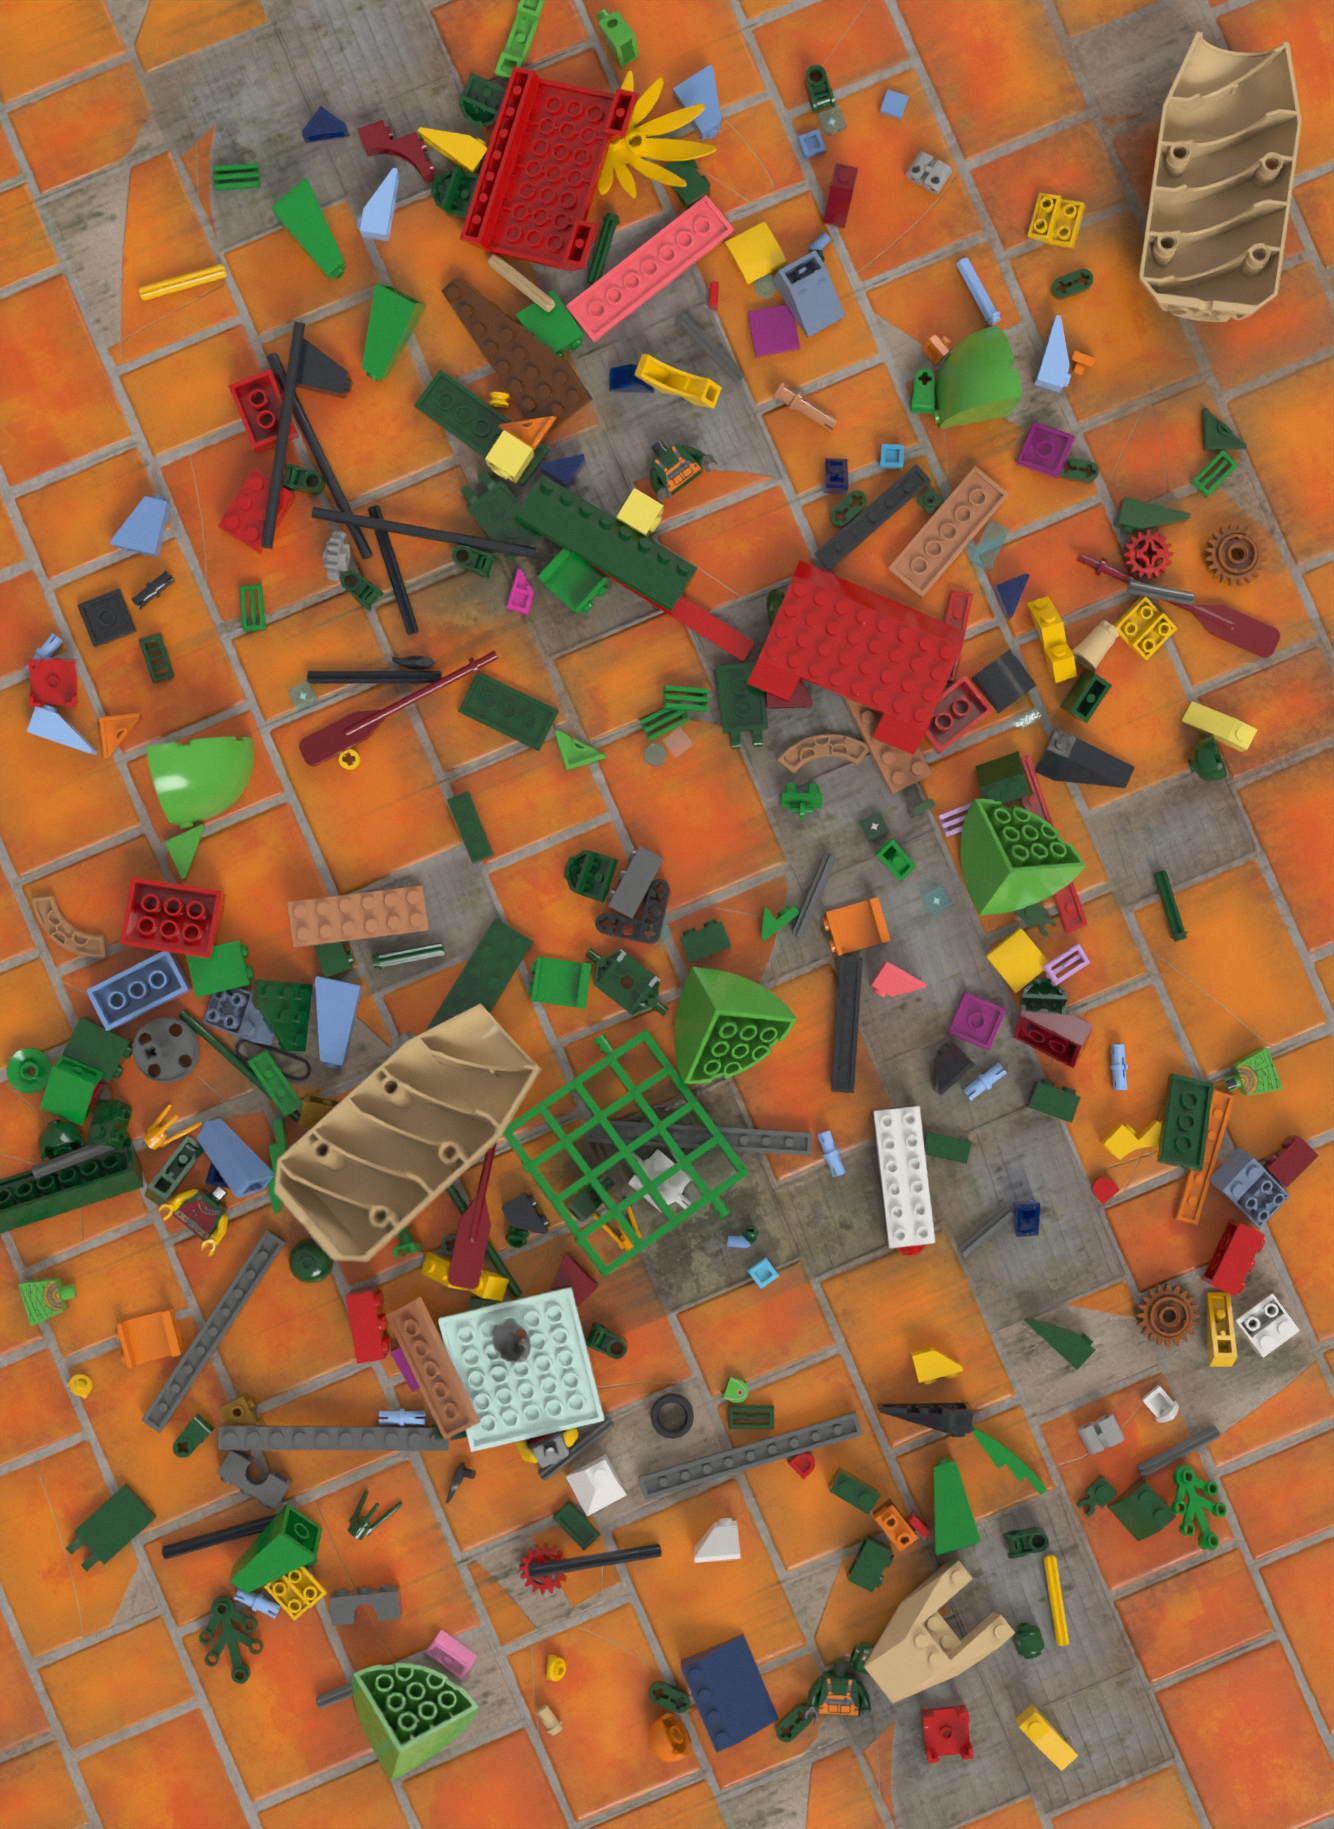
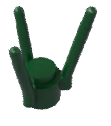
M365 1490L354 1515L349 1520L351 1525L348 1527V1532L356 1539L362 1540L365 1535L369 1536L376 1527L402 1506V1502L397 1503L371 1525L369 1519L376 1512L380 1504L376 1503L366 1516L360 1515L358 1517L369 1493L368 1490Z

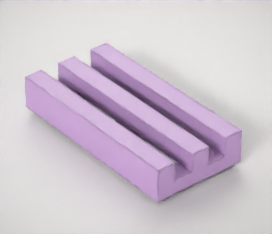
M972 803L938 816L946 837L962 831L963 826L951 831L947 827L964 821L966 815L946 823L944 818L969 809Z
M1075 944L1041 968L1047 972L1046 976L1048 979H1051L1052 982L1050 983L1052 986H1056L1088 965L1090 961L1080 944ZM1075 951L1078 952L1077 955L1067 960L1054 970L1051 969L1052 966H1054L1070 954L1074 953ZM1082 958L1083 961L1060 977H1056L1055 974Z

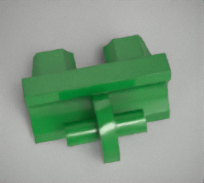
M787 783L781 797V808H791V813H799V820H804L805 814H813V808H822L823 793H820L818 784H807L806 793H797V784Z

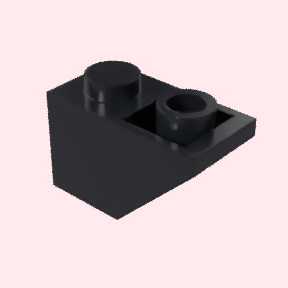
M524 1192L501 1207L512 1227L544 1235L549 1232L547 1226L550 1223L544 1213L540 1215L535 1208L538 1206V1203L532 1194L527 1195Z

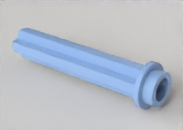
M966 257L959 260L956 266L985 317L984 322L988 323L989 326L994 325L1001 320V313L996 311L969 259Z

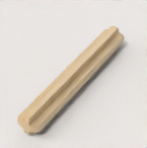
M493 254L488 259L489 266L546 312H550L555 307L552 298L498 255Z

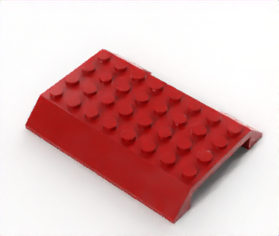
M513 66L460 239L497 255L569 272L584 269L598 227L596 223L587 222L586 220L611 142L626 137L639 94L618 88L615 94L551 81L539 78L534 70Z
M799 560L747 684L789 702L799 679H803L882 713L883 715L878 721L872 738L914 755L927 731L959 654L965 631Z

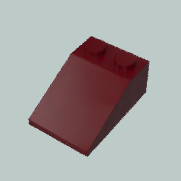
M1022 1011L1013 1038L1074 1068L1087 1045L1093 1025L1089 1024L1085 1019L1077 1018L1073 1015Z

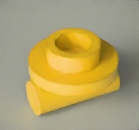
M78 1374L71 1378L67 1386L72 1393L86 1399L92 1389V1381L86 1375Z
M548 1655L546 1679L558 1681L566 1672L565 1661L556 1655Z

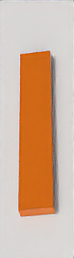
M1213 1089L1203 1169L1201 1172L1188 1170L1174 1217L1176 1220L1198 1225L1210 1184L1208 1179L1213 1174L1235 1095Z

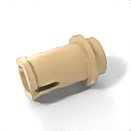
M548 1704L536 1712V1715L539 1716L548 1729L546 1731L548 1734L550 1733L554 1736L563 1729L562 1721L557 1720Z

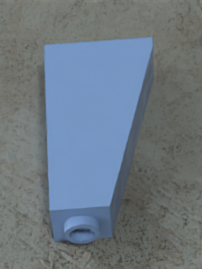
M316 976L315 987L320 1061L326 1062V1067L338 1069L339 1065L344 1066L346 1063L363 986Z
M221 1118L206 1121L201 1126V1132L196 1139L234 1195L240 1198L263 1191L275 1173Z

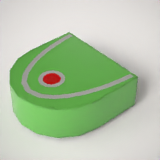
M730 1376L723 1399L734 1403L743 1402L749 1393L747 1384L741 1379Z

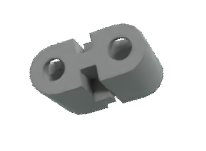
M920 151L905 176L911 182L918 186L922 185L927 191L938 195L953 170L944 162L936 161L933 156Z
M1113 1413L1099 1417L1096 1421H1090L1077 1429L1089 1455L1096 1454L1105 1450L1104 1448L1108 1446L1112 1447L1125 1440Z

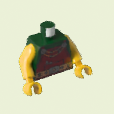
M217 1185L211 1193L205 1189L200 1191L192 1189L178 1194L168 1202V1205H162L157 1210V1213L161 1210L167 1211L168 1215L163 1220H167L171 1215L177 1218L204 1241L201 1252L205 1247H210L212 1250L209 1256H212L216 1248L215 1245L219 1244L227 1232L228 1216L226 1212L228 1208L221 1201L228 1192L220 1185Z

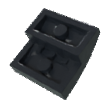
M1010 649L972 677V680L998 714L1037 686Z

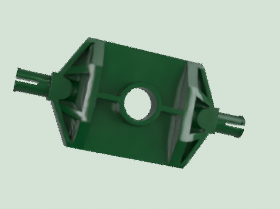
M591 948L589 952L595 958L587 952L585 956L596 963L595 965L597 966L594 986L630 1014L635 1015L652 1008L664 1017L666 1013L659 1007L668 1012L669 1008L657 999L661 980L622 949L603 957ZM622 977H632L634 981L632 988L624 989L621 986L620 981Z

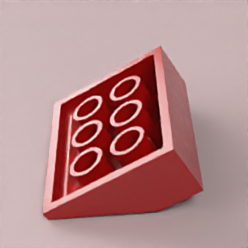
M132 877L120 945L211 959L223 915L226 894L218 890Z

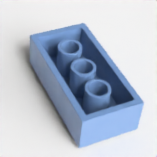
M162 951L87 989L86 992L106 1031H111L193 990L175 953Z

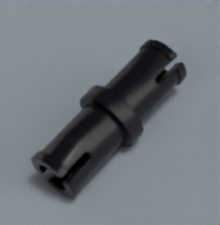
M165 570L153 582H148L146 587L135 597H132L131 600L141 610L152 599L160 597V593L174 583L175 580Z

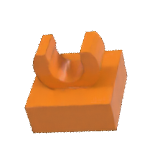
M933 335L921 350L936 366L950 352L946 346L951 341L946 335L941 339Z
M1074 349L1071 360L1077 362L1073 372L1082 375L1086 365L1093 367L1096 357Z

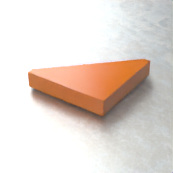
M549 416L500 424L499 428L533 448L534 452L557 417Z
M142 713L99 717L103 759L111 757L141 719Z

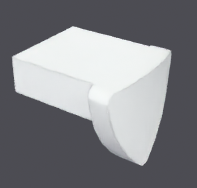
M1159 1385L1141 1399L1156 1416L1154 1419L1160 1423L1174 1419L1179 1409L1178 1403L1172 1401Z

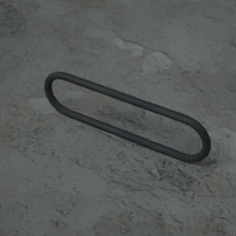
M247 1039L241 1040L236 1046V1055L242 1061L247 1062L249 1059L239 1054V1047L241 1044L248 1042L299 1060L307 1066V1073L303 1077H296L282 1072L284 1076L300 1081L306 1079L310 1074V1064L303 1058Z

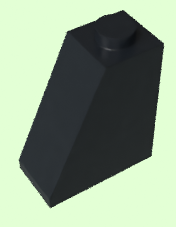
M303 338L296 387L346 399L347 392H351L353 380L350 379L348 371Z

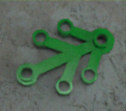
M1181 1465L1173 1472V1480L1178 1486L1174 1501L1171 1503V1512L1175 1515L1184 1514L1183 1521L1179 1525V1532L1182 1536H1192L1194 1534L1195 1527L1192 1524V1520L1195 1515L1201 1530L1198 1536L1200 1548L1203 1550H1214L1219 1545V1538L1214 1532H1211L1203 1509L1210 1511L1215 1517H1223L1226 1515L1227 1508L1223 1503H1213L1197 1495L1194 1487L1203 1490L1205 1495L1214 1496L1218 1493V1485L1215 1482H1205L1195 1477L1194 1471L1190 1466ZM1185 1493L1188 1497L1187 1505L1183 1502Z

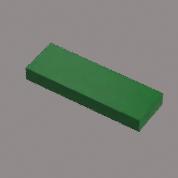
M267 1049L247 1061L284 1119L303 1107L302 1102Z

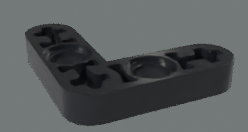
M656 879L651 883L642 921L603 913L596 919L595 925L597 930L608 936L645 944L656 943L661 936L671 889L669 884L663 879ZM660 884H663V888L666 889L665 892H661L659 898L661 901L664 900L663 904L658 901H651L652 898L657 899V892L654 888L659 887ZM652 906H659L661 908V914L656 918L649 916V909ZM606 918H609L610 923L617 925V920H620L617 926V933H614L616 930L614 927H607L604 930V927L600 925L601 921L605 922ZM647 919L651 922H659L658 926L653 924L652 931L656 935L651 936L650 939H647V936L644 934L645 931L650 929V923H646ZM625 923L633 924L634 931L632 934L625 935L622 933V926Z

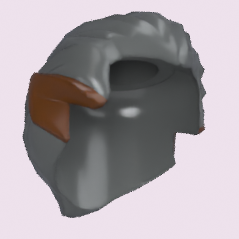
M512 1323L494 1326L492 1332L493 1347L495 1351L500 1352L501 1359L511 1363L524 1362L528 1358L531 1349L527 1331Z

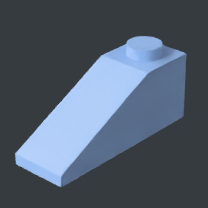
M393 168L363 208L362 216L359 215L357 229H360V233L364 238L389 242L400 178L397 168Z
M1056 315L1052 322L1034 385L1060 392L1063 386H1068L1071 374L1068 373L1070 365L1061 316Z
M45 704L43 708L35 707L27 732L96 756L97 750L62 715L56 713V708Z

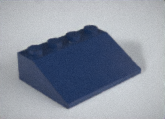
M744 1634L681 1660L682 1672L716 1753L742 1742L779 1719Z

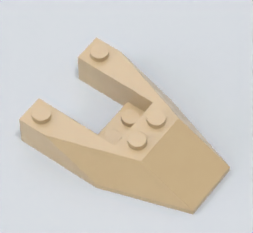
M950 1558L899 1604L863 1666L891 1703L958 1676L998 1649L1015 1634L1002 1615L992 1612L960 1641L937 1610L973 1579L959 1560Z

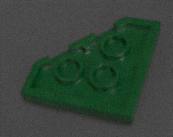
M254 979L251 1002L263 1015V1021L270 1032L276 1035L281 1049L306 1052L313 984Z

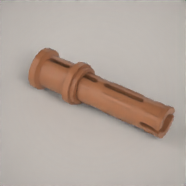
M784 381L773 396V399H779L788 405V409H796L829 432L833 430L838 422V419H835L803 398L800 391L795 392L786 386Z

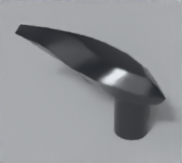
M423 656L392 658V662L411 669H426L436 663L430 657Z
M464 1462L460 1463L453 1475L445 1502L447 1504L452 1499L464 1477L474 1479L476 1471L466 1468Z

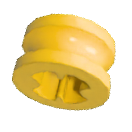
M502 392L489 393V397H491V401H489L490 406L497 408L509 407V403H507L509 394Z
M352 749L340 753V765L347 770L356 769L360 764L359 754ZM349 753L352 757L356 758L355 762L352 761L354 764L351 766L344 762V757L347 758L346 754Z

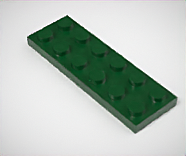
M441 369L414 404L417 410L483 458L487 457L503 432L499 425L512 422ZM541 442L534 451V457L518 480V483L523 487L550 451Z
M495 918L425 1032L479 1004L490 1013L534 941Z

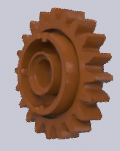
M1233 523L1228 525V531L1222 526L1219 529L1220 534L1218 532L1212 534L1215 540L1209 539L1206 542L1211 546V548L1204 550V553L1210 555L1204 559V562L1211 563L1207 571L1214 569L1215 573L1212 578L1220 575L1221 584L1227 579L1230 587L1235 581L1238 586H1242L1244 580L1249 584L1252 582L1251 576L1254 578L1260 576L1257 570L1262 571L1265 569L1264 565L1260 562L1268 560L1267 557L1262 556V553L1268 549L1260 547L1265 540H1257L1259 532L1252 535L1250 533L1251 526L1245 531L1243 530L1242 523L1236 529ZM1232 550H1237L1240 553V560L1232 558Z
M1165 1283L1164 1290L1158 1284L1156 1285V1292L1147 1289L1150 1296L1141 1295L1145 1303H1138L1137 1306L1142 1309V1312L1135 1313L1137 1317L1142 1318V1320L1137 1322V1325L1145 1326L1141 1333L1143 1335L1150 1333L1147 1339L1153 1341L1156 1338L1158 1346L1163 1341L1167 1347H1170L1171 1341L1179 1346V1338L1187 1342L1186 1333L1194 1335V1332L1190 1329L1191 1326H1199L1193 1321L1194 1318L1200 1317L1199 1314L1193 1312L1199 1307L1197 1304H1191L1194 1297L1192 1295L1186 1297L1188 1293L1186 1289H1182L1179 1292V1286L1176 1284L1172 1290L1168 1283ZM1166 1310H1172L1171 1319L1163 1320V1313Z

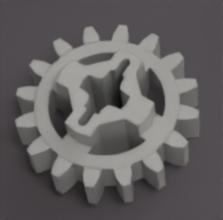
M334 531L330 541L326 542L325 551L323 552L324 568L327 569L326 574H328L327 579L340 582L342 574L348 570L351 559L350 544H347V534L345 532Z

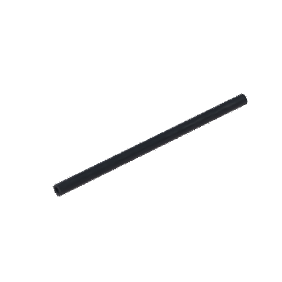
M294 322L261 543V547L265 549L273 548L305 324L301 322Z
M271 353L266 358L284 393L286 371L277 353ZM295 392L293 414L339 511L353 514ZM346 524L362 559L366 560L372 557L373 554L360 527Z
M313 507L311 517L315 519L535 559V547Z

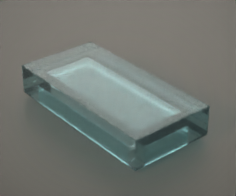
M989 520L970 562L990 571L1010 529Z

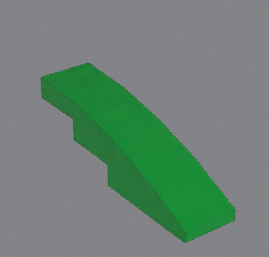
M284 1118L272 1121L277 1143L268 1145L273 1167L269 1168L275 1173L267 1184L274 1214L281 1212L283 1208V1201L274 1191L277 1160L288 1151V1137Z
M972 1425V1433L998 1469L1007 1464L1019 1482L1027 1477L1040 1495L1047 1491V1488L1030 1467L1011 1449L995 1437Z

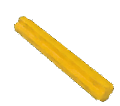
M223 264L195 271L140 287L139 293L143 300H148L225 278L227 276L226 268Z
M1055 1555L1044 1556L1043 1560L1055 1639L1058 1646H1065L1069 1644L1057 1560Z

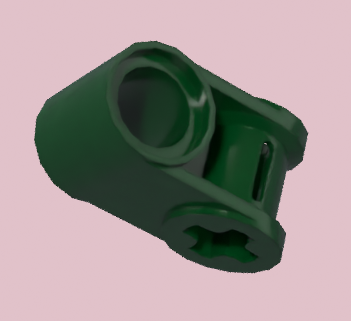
M812 65L808 68L805 76V86L812 112L817 113L818 109L831 106V108L836 107L834 94L829 85L825 69L820 65ZM816 74L820 76L821 81L813 82L810 76Z
M285 464L284 468L286 470L282 487L287 490L301 491L314 495L324 491L326 482L317 471ZM312 478L319 479L315 487H309V482Z
M465 545L457 546L452 552L453 562L457 567L470 571L480 577L490 579L491 575L489 572L493 561L497 560L496 556ZM459 552L468 553V560L459 562L456 559Z
M353 570L345 571L341 576L340 582L343 588L369 611L372 609L371 606L377 598L384 595L375 585ZM350 576L357 577L358 581L354 587L346 586V580Z
M597 1322L592 1323L593 1328L588 1338L585 1339L586 1345L611 1358H622L628 1349L626 1339ZM600 1333L599 1337L595 1341L597 1334ZM620 1342L623 1345V1351L620 1353L614 1352L611 1344Z
M197 1413L184 1428L185 1430L175 1440L172 1448L174 1454L179 1458L188 1457L215 1428ZM186 1441L189 1445L186 1449L182 1450L180 1447Z
M1041 1527L1012 1530L1003 1534L1009 1550L1007 1556L1011 1559L1045 1551L1049 1545L1046 1532ZM1035 1535H1042L1043 1541L1035 1544L1032 1542V1538Z

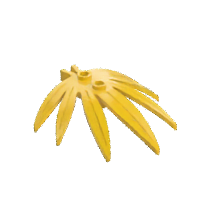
M628 71L621 89L634 91L632 71ZM661 77L656 80L636 102L626 137L610 143L598 182L600 194L605 195L610 189L614 176L613 169L615 168L617 178L624 191L632 198L637 197L634 179L625 165L627 163L644 176L656 182L677 187L687 186L686 181L677 175L641 158L657 161H685L714 153L716 146L676 139L647 138L672 132L688 124L705 110L704 103L671 112L635 128V125L648 115L659 98L664 82Z

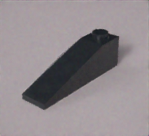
M1054 729L1036 765L1035 773L1059 782L1126 788L1135 767L1059 729Z
M968 1402L877 1404L880 1413L951 1434L952 1437H965V1434L971 1433L973 1409Z

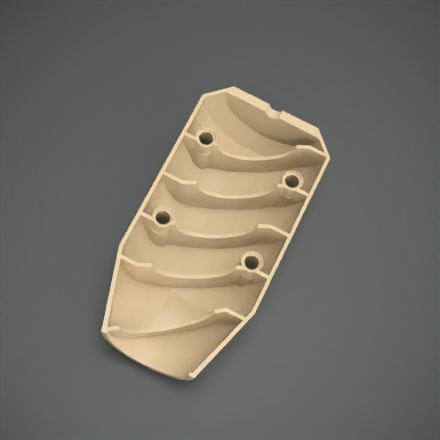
M1197 32L1163 105L1139 283L1163 311H1170L1174 316L1197 321L1227 322L1231 317L1236 320L1249 317L1278 295L1302 122L1289 42H1283L1277 48L1263 52H1233L1212 46L1204 40L1203 32Z
M479 1004L408 1040L277 1160L274 1192L333 1260L368 1261L500 1139L540 1073L541 1068L521 1049L490 1013Z

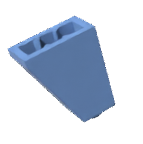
M710 64L673 88V97L681 109L704 103L705 110L690 122L702 141L706 138H714L721 129V116L714 70Z
M154 494L152 498L145 496L111 539L110 544L115 548L159 558L171 505L165 501L166 498Z

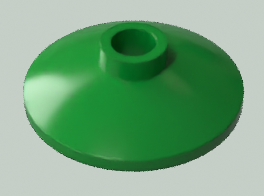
M33 1048L22 1049L10 1058L7 1065V1077L10 1084L16 1090L26 1094L37 1093L47 1086L52 1064L47 1055L42 1051ZM30 1066L35 1068L33 1075L28 1072Z

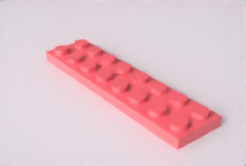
M705 195L565 307L591 341L595 343L733 234L734 229L709 197Z

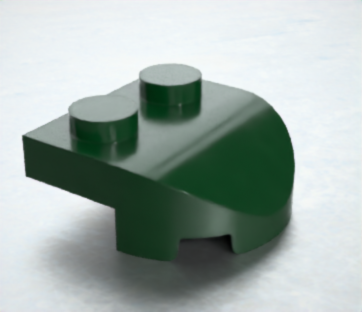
M470 73L464 92L460 94L459 106L465 120L478 127H489L496 124L507 88L474 73Z
M459 167L448 168L449 171L442 176L439 174L432 184L431 195L436 206L444 213L452 217L466 219L480 174L462 171Z
M582 850L576 856L570 857L564 869V878L567 880L569 889L576 894L604 903L618 860L590 850Z
M1035 979L1023 991L1020 999V1014L1022 1011L1067 1015V993L1058 985L1052 986L1050 983L1052 982L1051 979Z

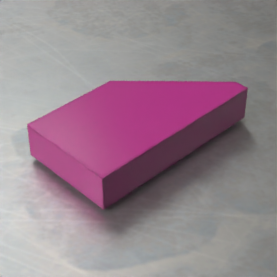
M518 568L506 609L528 615L534 591L523 571Z

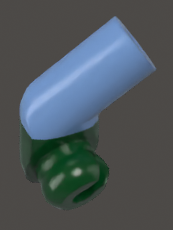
M823 232L809 245V253L816 250L822 262L825 260L823 248L831 241L829 235Z
M749 1226L740 1236L728 1235L727 1247H750L758 1238L757 1228Z

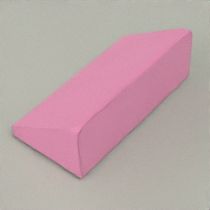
M440 1630L425 1651L427 1655L460 1679L468 1672L477 1658L475 1653L443 1630Z

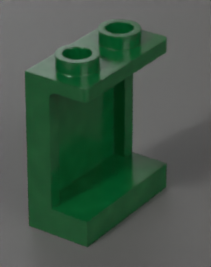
M81 1017L62 1055L103 1072L102 1079L112 1082L115 1079L118 1080L124 1070L122 1064L125 1058L129 1059L132 1055L134 1041L112 1031H106L104 1027L94 1023V1020L88 1017Z

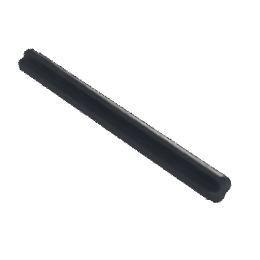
M379 505L368 508L370 517L383 519ZM374 529L408 635L416 634L419 632L389 534L386 531Z
M308 671L307 681L310 684L433 683L442 678L441 671Z
M277 1514L164 1546L162 1548L163 1558L167 1560L261 1533Z
M659 1544L532 1564L528 1566V1575L530 1578L657 1558L661 1557L662 1551Z

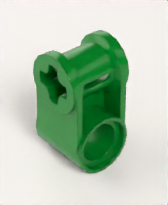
M920 369L913 379L910 413H934L935 375L930 369ZM922 376H925V379L928 381L926 385H922V381H920Z

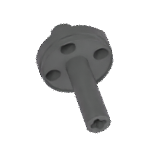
M173 1017L151 1020L139 1030L134 1039L133 1058L135 1064L143 1075L153 1081L160 1083L179 1081L188 1076L199 1063L200 1042L193 1028L183 1020ZM176 1023L182 1027L180 1036L174 1035L172 1031ZM148 1033L152 1041L143 1044L142 1036ZM185 1054L189 1055L192 1059L189 1067L182 1064V1057ZM153 1064L160 1066L161 1073L159 1076L152 1074L151 1067Z

